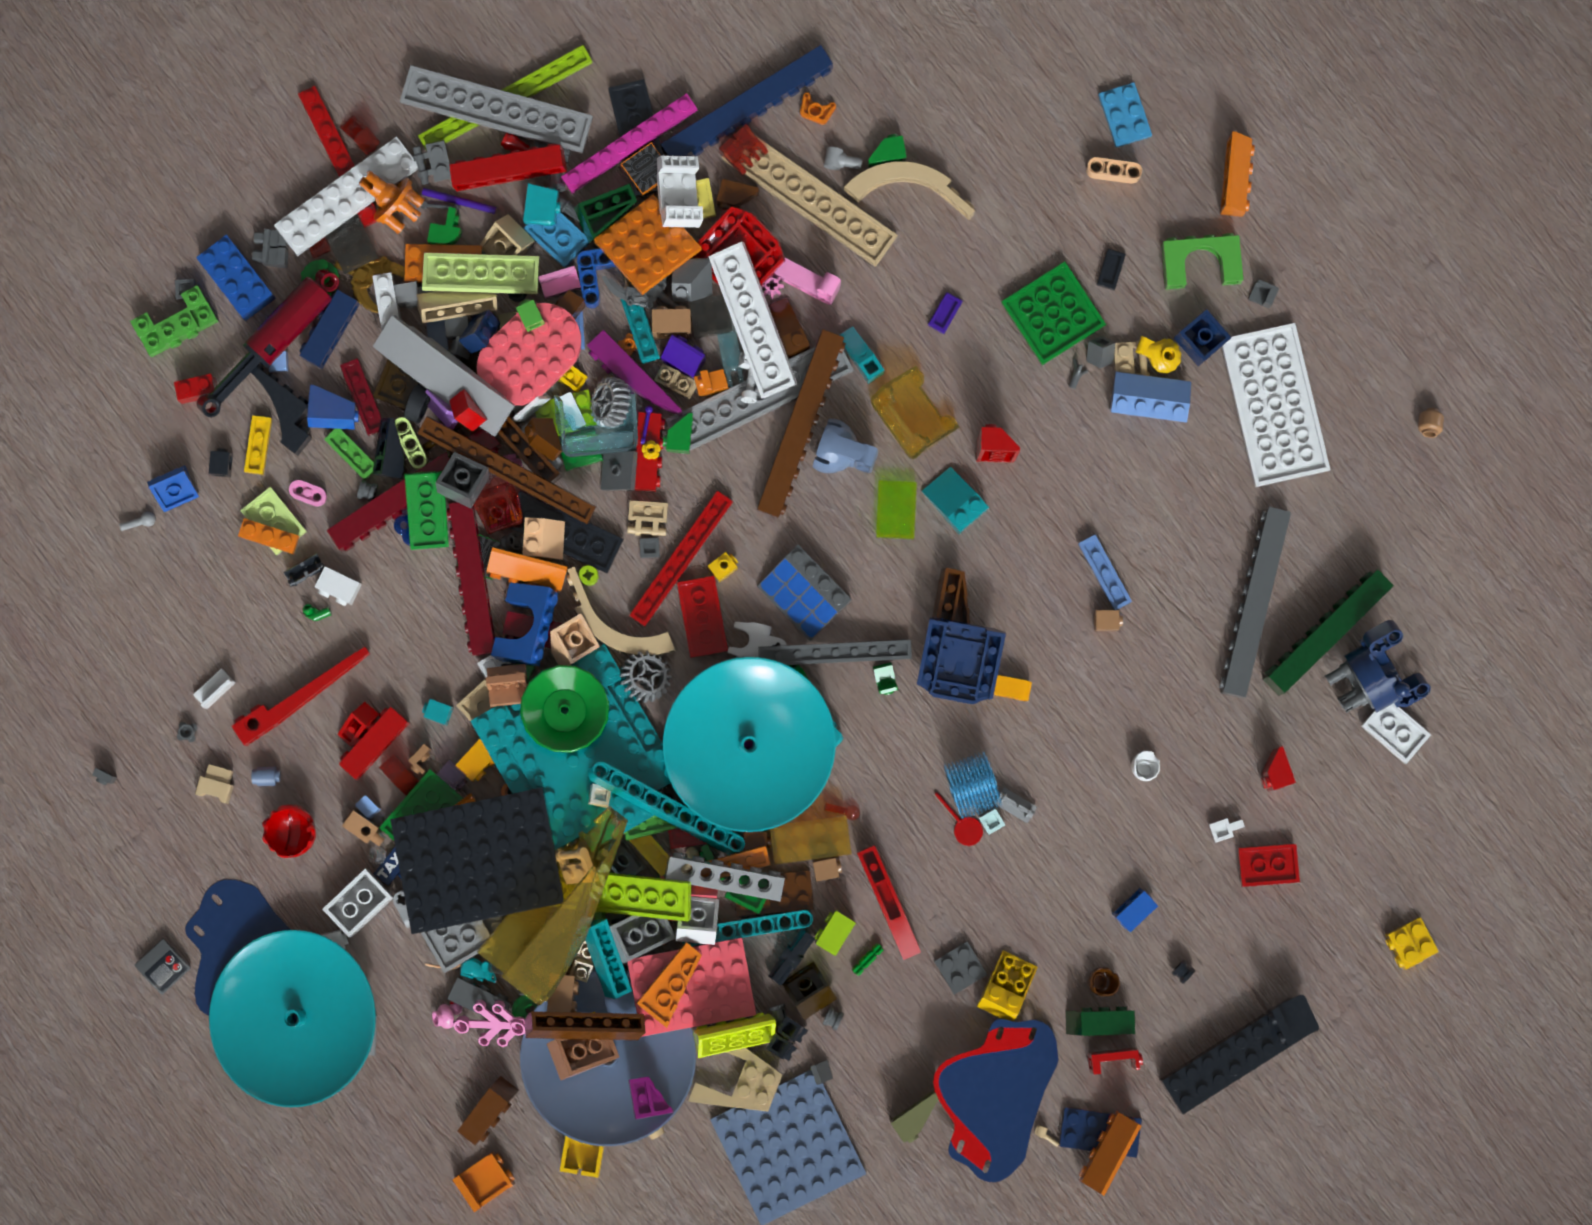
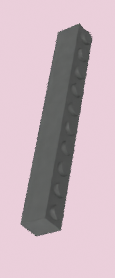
M1268 507L1266 511L1261 513L1260 522L1263 523L1261 529H1258L1255 540H1258L1257 547H1254L1252 550L1251 558L1253 563L1252 566L1248 567L1246 574L1249 580L1248 584H1244L1242 590L1244 600L1243 603L1239 604L1237 614H1240L1239 620L1235 621L1233 627L1235 637L1234 640H1230L1228 651H1231L1230 657L1225 660L1224 669L1226 673L1225 677H1221L1219 684L1223 694L1242 699L1246 698L1291 516L1289 511Z

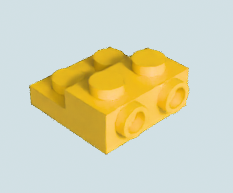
M1421 917L1385 934L1387 937L1385 942L1388 948L1394 951L1396 955L1394 959L1399 968L1402 967L1407 970L1439 952Z

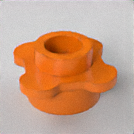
M631 333L626 334V337L618 342V345L628 356H631L637 349Z

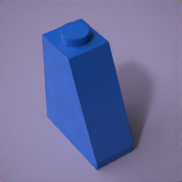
M310 385L307 414L308 427L355 429V422H359V411H356L355 403L318 386Z

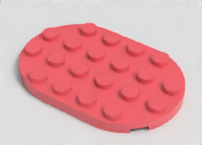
M537 303L536 305L545 324L529 332L526 330L519 313H517L489 339L490 342L487 347L483 348L479 354L477 375L515 404V406L527 405L537 396H542L575 364L581 351L580 328L573 316L560 306L550 303Z

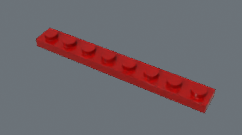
M313 86L298 93L340 178L355 167L316 87ZM373 202L357 213L364 228L377 222L374 220L377 209Z
M719 491L715 493L629 616L646 627L733 504L732 500Z

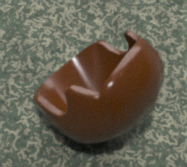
M1107 967L1096 968L1090 973L1088 979L1091 991L1100 997L1112 996L1118 991L1120 986L1118 974L1112 972Z

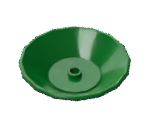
M556 665L542 670L529 681L521 697L520 716L526 732L538 745L553 752L572 753L588 747L602 734L608 721L609 700L604 686L592 673L577 666ZM566 707L569 711L567 714H563L561 709Z

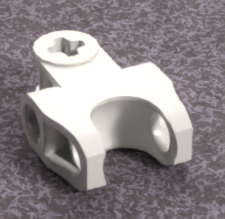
M735 622L734 628L742 630L749 635V643L743 648L729 647L728 653L740 658L742 656L758 657V647L776 646L777 643L783 646L786 645V642L781 638L770 636L771 626L755 622Z

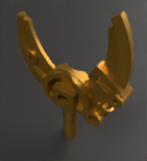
M385 256L381 257V259L362 257L361 264L357 270L340 261L335 263V268L353 276L351 280L352 290L359 304L374 313H379L378 306L371 300L367 289L373 284L372 276L392 273L405 279V267L389 261Z

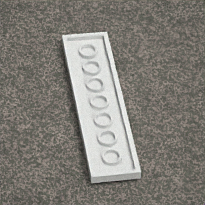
M397 137L274 224V227L297 256L375 201V198L359 185L361 178L367 176V171H372L386 183L397 185L400 181L418 170L416 161H414L411 154Z
M741 241L709 256L761 398L769 397L796 385V378L745 243Z

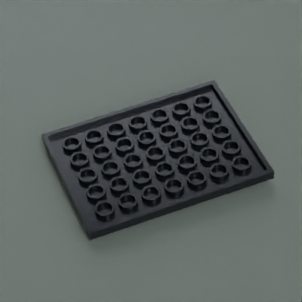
M543 787L390 819L412 935L565 903Z

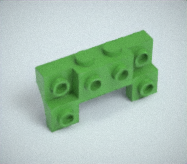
M198 285L181 294L187 308L167 319L154 324L146 312L130 321L150 357H154L169 348L173 349L180 346L185 339H193L199 335L200 331L219 322Z

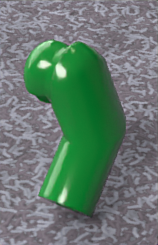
M306 604L302 608L304 616L313 621H319L332 615L329 607L318 610L312 607V605Z

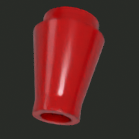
M510 133L505 134L500 144L508 151H527L530 147L516 135Z

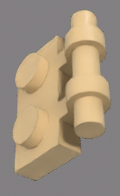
M630 500L628 520L636 521V525L628 526L627 533L635 534V536H641V534L652 535V537L666 536V528H659V522L667 523L668 503ZM642 521L653 522V527H642Z

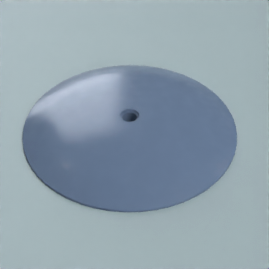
M596 970L591 971L587 983L576 980L580 984L579 995H575L574 999L577 1003V1012L592 1013L595 1011V1013L637 1014L633 990L617 999L605 997ZM625 971V973H626V975H627V978H628V981H629V984H630V987H631V990H632V984H631V979H630V973H629V971ZM548 994L536 1007L535 1012H547ZM691 1028L643 1036L639 1040H613L619 1058L611 1063L602 1064L564 1080H560L547 1043L554 1039L526 1038L525 1034L522 1038L520 1050L521 1075L524 1087L533 1106L541 1117L558 1132L573 1140L589 1145H625L648 1137L659 1130L682 1106L692 1085L695 1073L696 1048ZM649 1077L669 1107L671 1106L673 1113L635 1120L628 1080Z

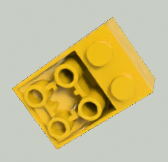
M1003 950L977 1007L1001 1019L1014 1021L1019 1014L1038 967Z

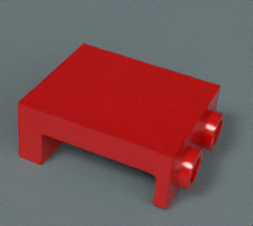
M1135 1048L1088 1053L1089 1071L1093 1075L1101 1074L1100 1062L1131 1059L1132 1068L1140 1070V1065H1143L1142 1053H1139Z

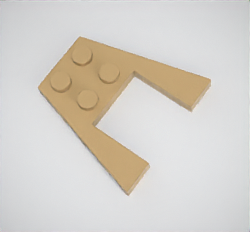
M747 1048L725 1052L746 1060L732 1097L695 1083L688 1100L693 1103L769 1112L783 1075Z

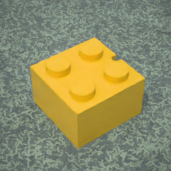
M565 1136L560 1171L577 1174L579 1169H582L581 1175L598 1178L600 1176L605 1146L589 1145Z

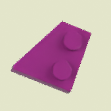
M649 1077L628 1080L635 1120L673 1113V1109L671 1106L669 1107Z

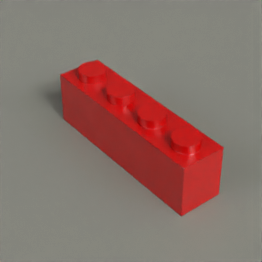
M639 412L635 451L638 452L635 490L656 492L657 487L661 485V476H658V468H662V457L646 459L643 456L641 439L646 413ZM650 413L645 444L648 441H655L656 444L660 445L661 449L664 447L661 430L665 431V419H662V414Z
M393 707L385 708L379 714L380 719L376 723L372 722L366 728L367 733L363 737L359 736L354 741L352 750L344 752L339 758L341 760L339 765L355 780H359L410 724Z

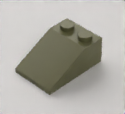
M935 1090L889 1120L904 1143L907 1141L911 1143L919 1137L918 1133L921 1132L938 1101Z

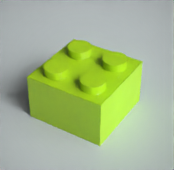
M835 910L834 913L830 912L824 922L827 925L824 930L820 928L814 937L817 940L816 945L834 956L837 955L856 924Z

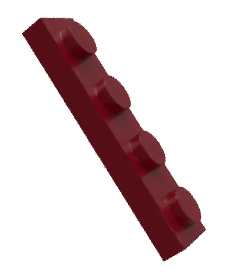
M356 358L340 365L367 435L371 436L379 432L382 417L360 362Z

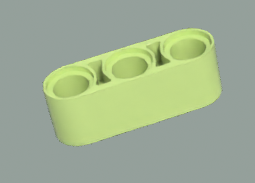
M403 417L397 418L395 425L400 443L410 464L418 471L429 463L428 457L408 419ZM401 423H407L408 427L405 431L401 432L398 430ZM409 440H415L416 445L415 447L409 449L406 446L407 442ZM417 457L424 458V462L420 466L415 465Z

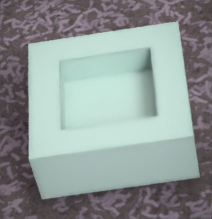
M996 809L979 818L988 835L1005 826Z

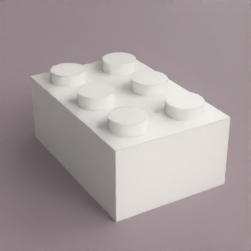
M364 869L323 908V911L350 938L382 910L394 896L369 869Z

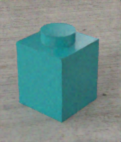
M430 699L429 703L425 702L422 713H424V718L447 726L454 708Z

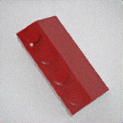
M986 424L985 427H981L977 437L976 462L1014 463L1020 453V447L1002 428H998L995 424Z

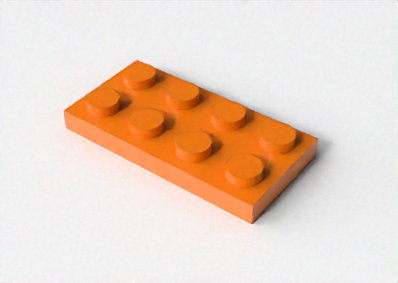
M406 244L405 283L415 281L422 283L424 253L482 254V246Z

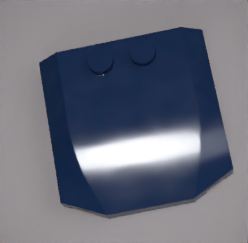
M930 618L917 685L923 687L933 697L967 704H976L979 701L993 699L1006 632L995 628L943 618Z

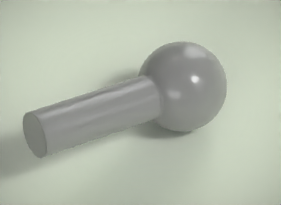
M147 511L140 518L120 523L119 527L121 531L140 525L150 527L155 523L156 517L152 512Z

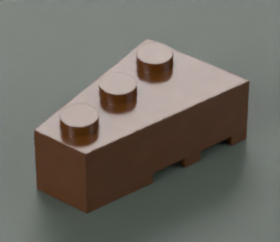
M951 568L941 569L932 618H943L970 624L965 571Z
M500 1076L488 1089L457 1132L475 1146L480 1140L484 1142L490 1134L488 1132L491 1126L495 1128L501 1120L499 1115L502 1112H507L512 1105L510 1101L519 1090Z

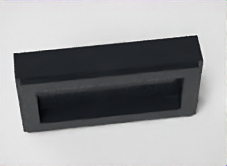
M1107 249L1097 286L1115 291L1126 256L1125 253Z

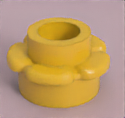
M648 441L647 444L642 446L643 456L646 459H656L659 456L661 448L655 441Z

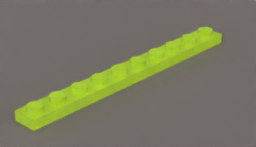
M582 45L503 88L502 91L530 98L593 62ZM450 117L419 134L418 137L427 151L426 144L444 140L446 144L479 125Z

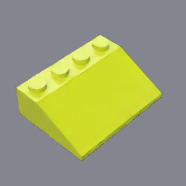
M758 1013L747 1019L745 1017L738 1018L728 1023L722 1021L710 1027L707 1025L699 1026L696 1030H693L698 1058L770 1043L775 1035L776 1021L770 1014Z

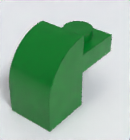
M448 208L446 225L430 223L428 244L454 245L459 241L462 230L456 227L460 223V214H458L456 208Z

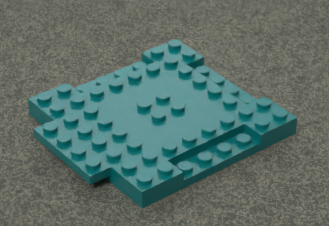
M605 644L571 664V666H577L592 673L604 686L609 700L608 721L602 734L588 747L572 753L553 752L538 745L525 730L520 716L521 704L496 706L470 721L512 794L544 788L555 851L582 836L592 852L600 848L613 810L628 820L624 833L654 816L612 792L607 808L588 804L591 785L596 784L589 779L588 770L595 763L605 762L658 792L671 785L663 758V743L640 704L636 701L635 696L631 698L629 697L631 691H624L627 686L621 685V682L625 679L620 677L621 671ZM566 707L561 709L563 714H567L569 711ZM595 768V772L597 773L599 771L600 776H602V771L598 768ZM613 777L612 782L618 786V779ZM630 786L629 791L636 795L635 788ZM646 796L647 802L653 804L651 797ZM613 817L604 845L619 837L624 824L615 817Z

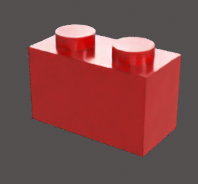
M210 373L174 382L177 400L181 404L197 401L201 395L210 393L217 386L216 378Z

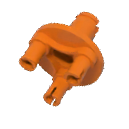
M369 170L367 171V176H363L359 181V185L375 198L376 204L379 206L374 215V220L378 223L381 222L388 225L398 234L402 231L405 224L392 215L394 212H402L413 222L418 219L416 216L420 217L421 212L408 202L410 201L418 208L422 205L425 198L412 189V181L405 178L395 185L393 183H386Z

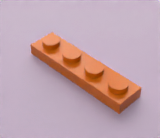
M765 845L715 859L723 861V865L731 866V863L743 865L742 868L749 870L750 867L761 868L771 865ZM703 868L700 873L701 876H709L711 869ZM727 871L722 872L720 879L730 876V873Z

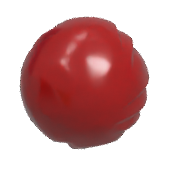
M281 805L277 810H272L269 817L262 822L264 828L263 842L268 845L271 851L276 852L279 857L291 858L301 856L315 842L316 827L311 814L299 805Z

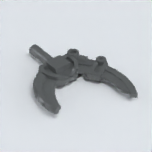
M602 276L607 288L614 295L625 300L628 306L639 305L640 307L652 309L653 303L657 298L661 299L672 309L680 306V304L672 301V298L663 292L667 286L666 278L641 295L636 288H624L612 278Z

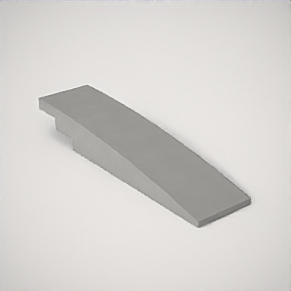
M391 315L373 345L386 358L449 405V400L465 389L488 419L480 427L493 436L497 435L515 404L434 339L426 337L414 326H408L396 315Z

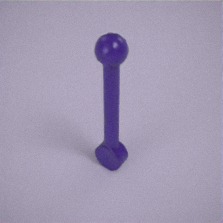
M651 406L645 408L647 413L641 439L642 445L646 441L650 413L653 411Z

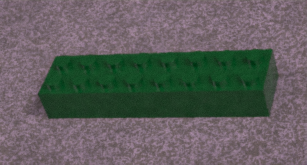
M1378 569L1374 572L1371 570L1368 573L1366 572L1359 579L1361 583L1353 585L1345 593L1347 597L1339 599L1332 606L1334 609L1332 612L1329 610L1318 619L1320 623L1311 626L1305 632L1307 636L1298 639L1291 646L1293 650L1285 652L1278 659L1280 662L1278 665L1274 664L1265 671L1266 677L1263 680L1278 696L1285 694L1394 587Z

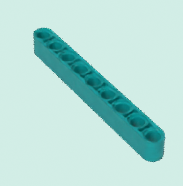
M597 762L588 770V777L592 782L727 855L738 853L745 847L744 839L738 834L707 822L688 807L605 762ZM595 768L602 771V776L596 774ZM613 777L618 779V786L612 782ZM630 786L635 788L636 795L629 791ZM646 796H650L653 799V804L647 802ZM663 805L669 807L670 813L664 811ZM680 814H684L686 816V822H683L681 820ZM697 823L703 826V831L697 828ZM714 832L720 835V840L715 839ZM731 841L736 843L737 849L731 847Z

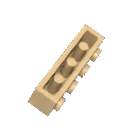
M432 291L417 294V306L423 324L480 314L488 309L490 311H497L496 293Z

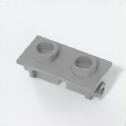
M1004 787L1000 793V799L1002 800H999L1002 803H995L1000 808L1028 824L1037 806Z

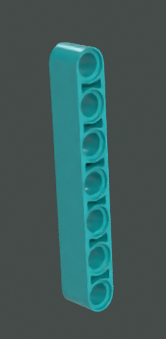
M807 910L719 923L717 924L715 942L806 928L812 924L813 916ZM802 913L809 915L810 921L808 924H801L799 922V916ZM783 916H787L791 920L790 926L786 928L782 927L779 923L780 918ZM764 919L770 920L772 924L771 929L767 931L763 930L760 926L761 921ZM745 922L750 923L753 927L752 932L748 934L743 933L741 930V926ZM726 925L733 928V934L729 937L724 936L722 933V929ZM688 943V944L691 945V946H694V945H700V944H702V943Z

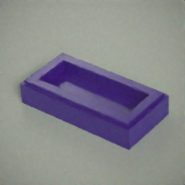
M946 292L928 326L945 334L963 301Z

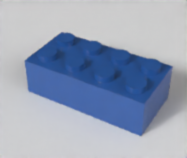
M227 235L196 257L245 321L276 299Z

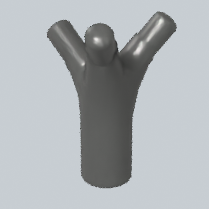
M1073 359L1074 372L1068 387L1076 389L1080 377L1088 373V370L1081 371L1083 365L1079 364L1078 366L1077 359Z

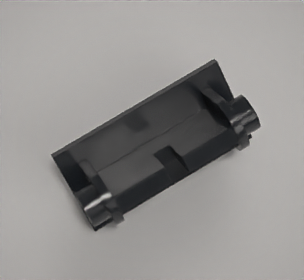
M316 553L283 573L288 579L290 586L293 587L295 585L296 587L299 583L305 581L306 578L322 572L325 565Z

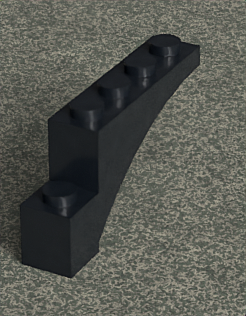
M258 364L251 374L262 384L275 406L282 432L280 443L299 456L312 439L308 435L309 430L302 425L298 427L308 414L307 404L309 402L302 396L298 398L292 394L294 392L293 389L286 384L281 386L277 383L279 379L272 373L267 375L262 371L264 367Z

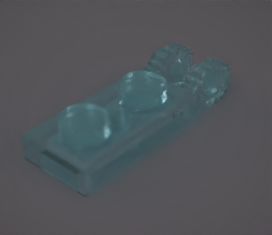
M736 331L717 335L728 387L733 386L730 374L732 371H738L739 383L744 382L743 368L738 367L740 363V350Z

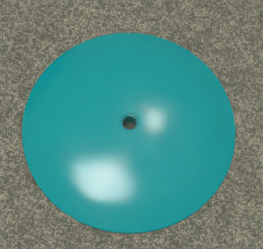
M742 657L726 660L705 669L695 676L674 701L663 733L665 768L669 780L680 799L702 819L732 831H764L776 828L795 819L811 806L822 792L830 776L835 758L836 738L834 724L829 708L819 691L807 678L793 668L771 659L759 657ZM747 739H751L753 743L749 749L744 747V742Z
M285 930L264 935L250 942L237 952L227 963L216 982L209 1011L211 1041L224 1071L248 1095L267 1104L280 1107L313 1105L334 1096L345 1088L363 1067L373 1044L376 1027V1008L372 989L365 973L354 957L331 939L317 933L301 930ZM294 1013L298 1016L296 1023L293 1021Z

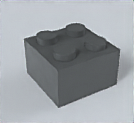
M454 452L436 481L437 493L468 508H472L489 479V469Z

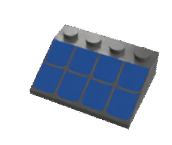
M799 545L757 586L809 641L822 631L852 601Z

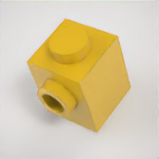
M725 552L710 563L708 568L720 583L738 569L736 566L738 561L732 554L728 555Z

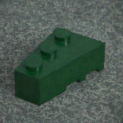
M630 184L576 205L574 210L588 243L637 202Z
M1117 1006L1116 1010H1110V1007H1098V1010H1092V1007H1082L1080 1011H1065L1067 1035L1135 1034V1010H1128V1006Z

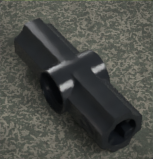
M802 929L791 945H788L779 957L780 960L768 977L781 986L792 970H795L804 958L805 952L815 940L814 937Z

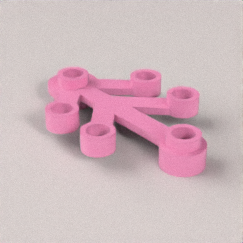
M477 1000L473 1006L474 1011L480 1013L488 1020H470L467 1016H460L454 1023V1029L462 1034L466 1033L469 1028H490L487 1033H482L478 1039L479 1044L482 1046H488L491 1039L501 1029H509L506 1034H500L497 1039V1044L501 1047H506L515 1035L525 1034V1018L513 1016L505 1009L504 1002L500 1000L494 1002L492 1010L494 1013L500 1014L507 1021L500 1020L486 1008L485 1001Z

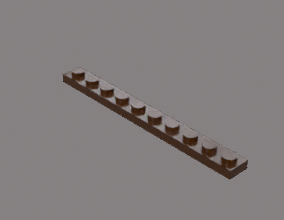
M426 416L418 432L419 435L453 453L456 452L488 467L490 473L586 524L589 523L597 507L429 416Z

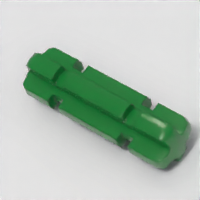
M876 943L872 950H869L859 960L858 964L856 963L852 971L857 976L861 975L864 972L863 969L867 968L877 958L876 956L883 952V947Z

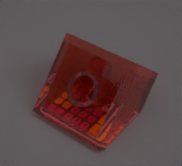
M509 482L482 490L473 504L488 535L523 522L519 496L513 484Z

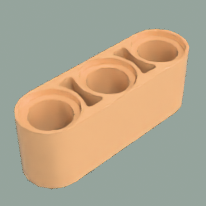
M1094 157L1088 162L1086 173L1094 179L1132 184L1140 179L1142 167L1135 162ZM1091 165H1098L1100 167V170L1096 172L1091 169ZM1116 167L1119 173L1112 174L1109 168ZM1128 170H1135L1137 172V176H1130Z

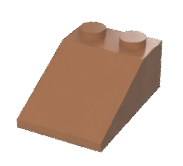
M554 1039L547 1043L560 1080L567 1079L619 1058L613 1040Z

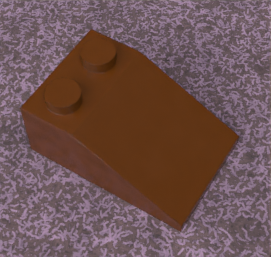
M787 297L768 305L788 359L809 350L810 344Z

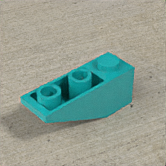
M853 326L839 335L844 337L843 342L846 343L844 349L867 384L884 374V368Z

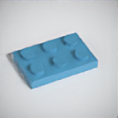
M1135 82L1098 94L1115 148L1152 137Z
M561 212L560 214L557 213L556 224L553 226L527 224L524 227V230L535 242L564 268L589 244L585 234Z

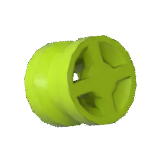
M584 566L579 571V579L586 586L594 585L599 579L597 570L592 566Z

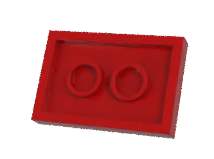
M1296 844L1238 848L1241 887L1300 883Z

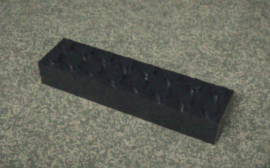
M1269 1011L1159 1079L1182 1115L1289 1048L1278 1040L1276 1035L1278 1033L1277 1028L1271 1024L1268 1015H1270Z

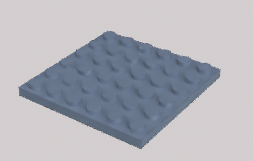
M812 1070L780 1084L769 1112L733 1107L710 1119L760 1225H765L866 1175L864 1167L823 1083L816 1084Z

